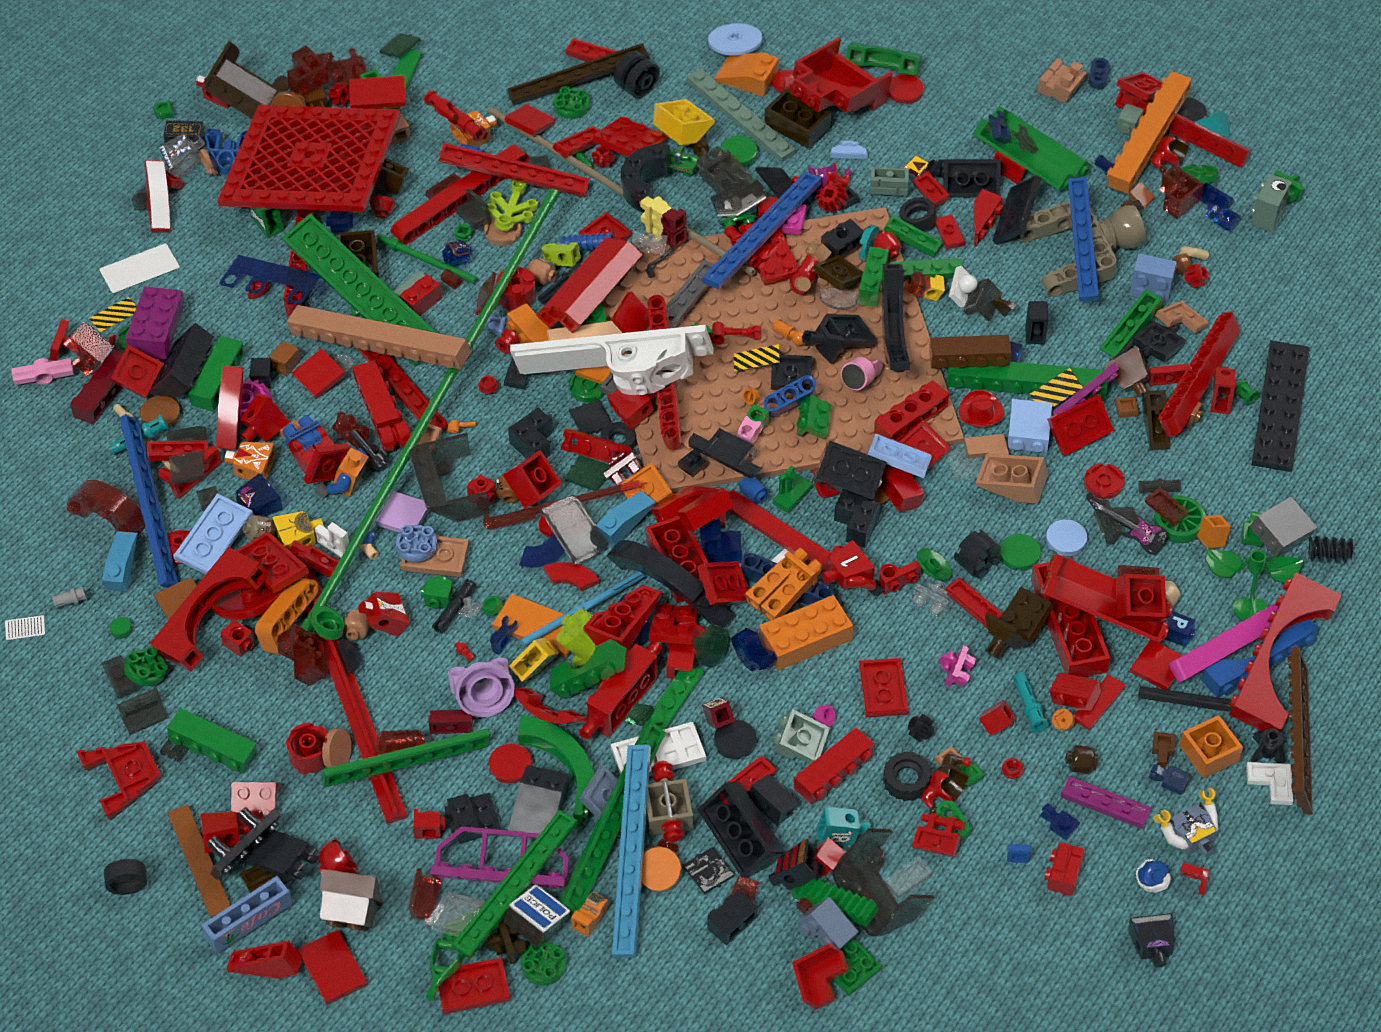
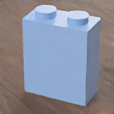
M1012 399L1008 449L1047 453L1050 425L1047 418L1051 417L1052 403Z

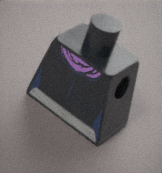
M1172 913L1130 918L1128 932L1139 957L1142 960L1152 959L1155 968L1166 966V957L1172 956L1174 949Z

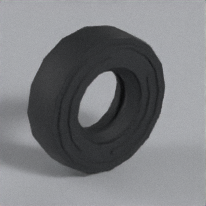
M624 422L610 423L601 431L600 438L611 441L613 435L622 434L626 439L619 444L629 446L632 449L635 446L634 429L629 430Z

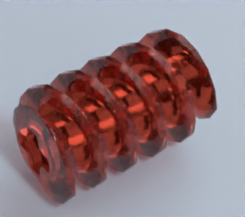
M417 729L405 731L384 730L377 737L376 752L377 755L422 745L425 744V739L422 732Z

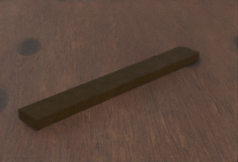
M640 43L507 88V94L512 105L515 106L559 91L562 87H571L615 72L619 62L630 52L638 51L646 56L647 59H649V55L644 44Z

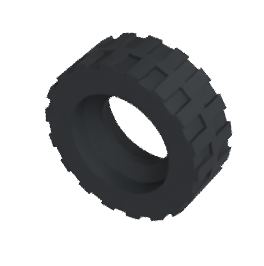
M907 751L896 753L895 756H891L889 761L885 763L883 784H885L886 791L898 800L914 801L917 798L920 799L922 793L930 784L931 766L920 754L917 755L914 752L910 753ZM902 768H910L917 772L918 779L910 785L902 784L897 779V772Z

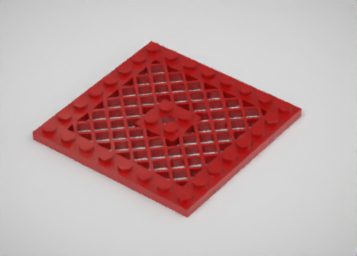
M258 105L218 197V205L226 207L365 212L401 117L400 110Z

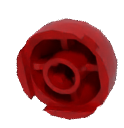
M336 837L328 841L319 852L321 866L318 869L322 874L323 869L360 874L358 866L347 849L344 850L339 847L342 843Z

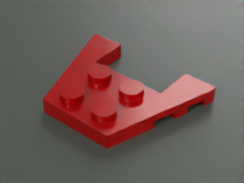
M145 741L117 745L116 748L104 749V747H98L94 751L85 752V749L76 751L84 770L106 762L120 792L100 800L108 820L161 779V774Z

